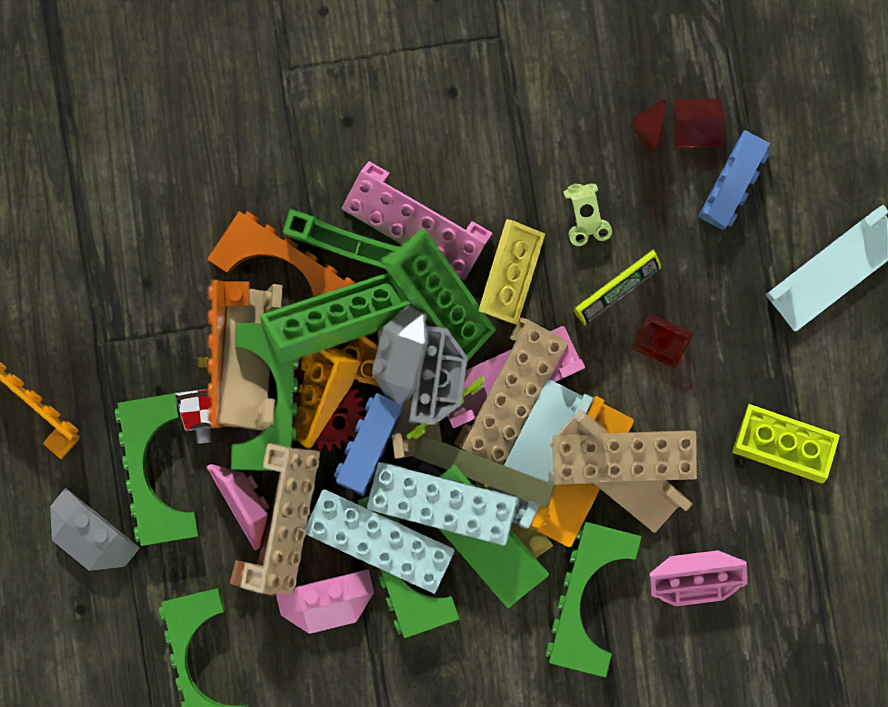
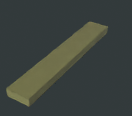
M422 435L414 456L417 459L446 470L455 464L467 478L548 508L556 485L425 435Z

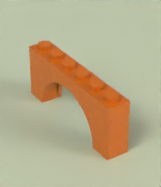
M240 211L238 212L208 257L210 262L228 274L240 263L254 257L270 256L285 260L304 274L311 286L313 297L355 284L348 277L345 280L338 277V271L330 265L326 264L323 267L318 264L317 260L319 258L312 253L306 251L303 254L297 250L298 244L289 238H286L284 241L276 236L278 231L271 226L266 225L264 228L256 223L258 218L248 211L245 215Z

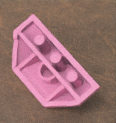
M210 464L207 466L208 471L253 549L257 550L261 547L269 518L267 510L270 509L268 502L264 496H258L255 490L258 488V485L252 475L247 477L246 473Z
M720 551L670 556L650 573L651 595L673 606L723 601L734 594L740 587L748 584L746 561Z
M369 569L297 586L294 588L293 594H276L281 616L310 634L357 622L374 594V588Z

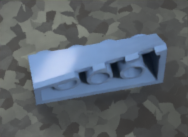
M746 130L742 132L698 216L699 218L722 230L727 225L730 227L733 225L738 215L734 213L738 204L742 206L749 194L745 190L749 183L752 185L755 183L760 173L756 169L760 162L763 164L766 162L771 152L767 150L770 145L769 142Z
M377 393L374 398H369L365 407L367 415L364 420H359L355 428V433H357L355 441L349 442L344 453L347 455L344 464L340 463L336 469L334 476L337 477V484L364 498L366 497L368 490L365 487L368 482L374 479L377 469L376 463L378 460H381L386 451L387 439L392 437L404 409L403 405H398L395 401Z

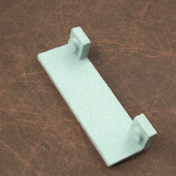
M884 205L875 209L765 294L793 331L799 330L888 261V218L886 217L888 210Z
M548 379L504 466L549 482L548 471H553V449L550 448L549 444L552 442L553 436L558 435L579 409L586 413L593 398L586 394L581 396ZM493 487L491 489V491L493 492H502L505 494H509ZM522 499L520 507H515L512 522L527 529L539 506Z
M378 462L367 509L506 545L515 507H520L522 498L411 471L405 467Z
M322 490L305 528V534L434 594L454 553V549L327 490Z

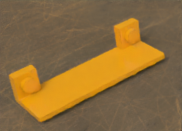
M0 362V380L56 428L43 444L57 457L63 459L81 438L76 434L79 430L69 421H61L58 418L61 415L51 406H44L41 403L42 398L33 390H25L22 387L25 383L16 375L7 374L4 371L6 367Z
M594 396L586 414L609 433H628L634 420L603 404L604 399ZM594 483L554 484L556 487L548 508L538 505L539 507L529 527L567 547H571L600 490Z

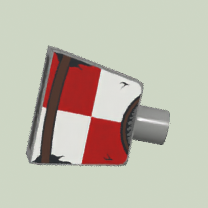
M208 389L175 393L185 431L196 430L198 444L212 442L210 430L212 423L208 421V409L212 408V398L208 396Z

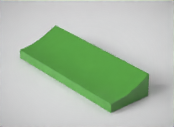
M420 229L409 241L380 260L411 304L426 313L425 323L427 326L447 328L467 356V361L496 331L487 316L478 311L480 306L427 231Z
M388 272L261 314L260 322L270 339L279 363L283 364L383 330V327L403 309L413 305Z
M455 464L439 476L442 479L473 486ZM440 529L508 609L549 575L511 529L506 545Z

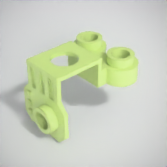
M574 184L563 191L565 198H571L573 202L576 226L570 229L569 238L575 246L585 245L591 234L599 241H605L612 235L610 224L600 218L595 194L598 191L596 184L583 186L581 184ZM585 204H589L594 208V212L590 217H583L580 214V208ZM601 229L607 230L605 235H599V231ZM578 234L584 235L580 241L575 239Z

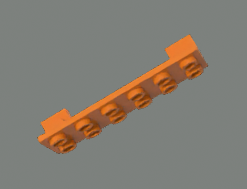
M213 280L212 286H209L208 290L209 300H212V310H209L208 314L209 325H212V334L208 337L209 349H212V359L208 361L209 374H212V383L208 385V396L212 398V408L208 409V421L212 423V428L237 427L219 424L218 421L226 306H250V282Z

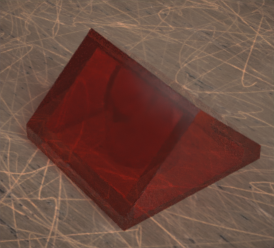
M721 98L673 99L674 147L722 146L724 113Z
M661 99L634 117L630 123V126L648 153H654L658 145L667 101Z
M649 313L642 324L632 349L676 368L693 333Z

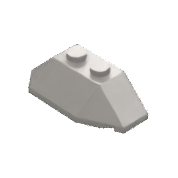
M407 306L383 327L372 371L385 397L395 401L398 405H404L406 400L416 390L427 346L426 313L413 306Z
M426 326L427 346L416 390L412 397L410 422L434 425L461 406L467 356L447 328Z
M65 488L50 506L52 541L89 571L125 567L140 549V547L68 488Z

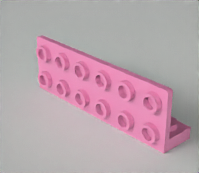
M369 161L360 171L342 206V210L402 245L409 241L420 229L427 231L459 278L465 280L491 237L492 232L473 221L466 230L384 183L389 172Z
M564 326L550 331L568 341L550 377V380L554 382L585 368ZM511 350L466 370L463 389L480 376H483L485 379L482 382L484 387L474 395L469 392L463 397L465 402L447 415L453 429L476 419Z

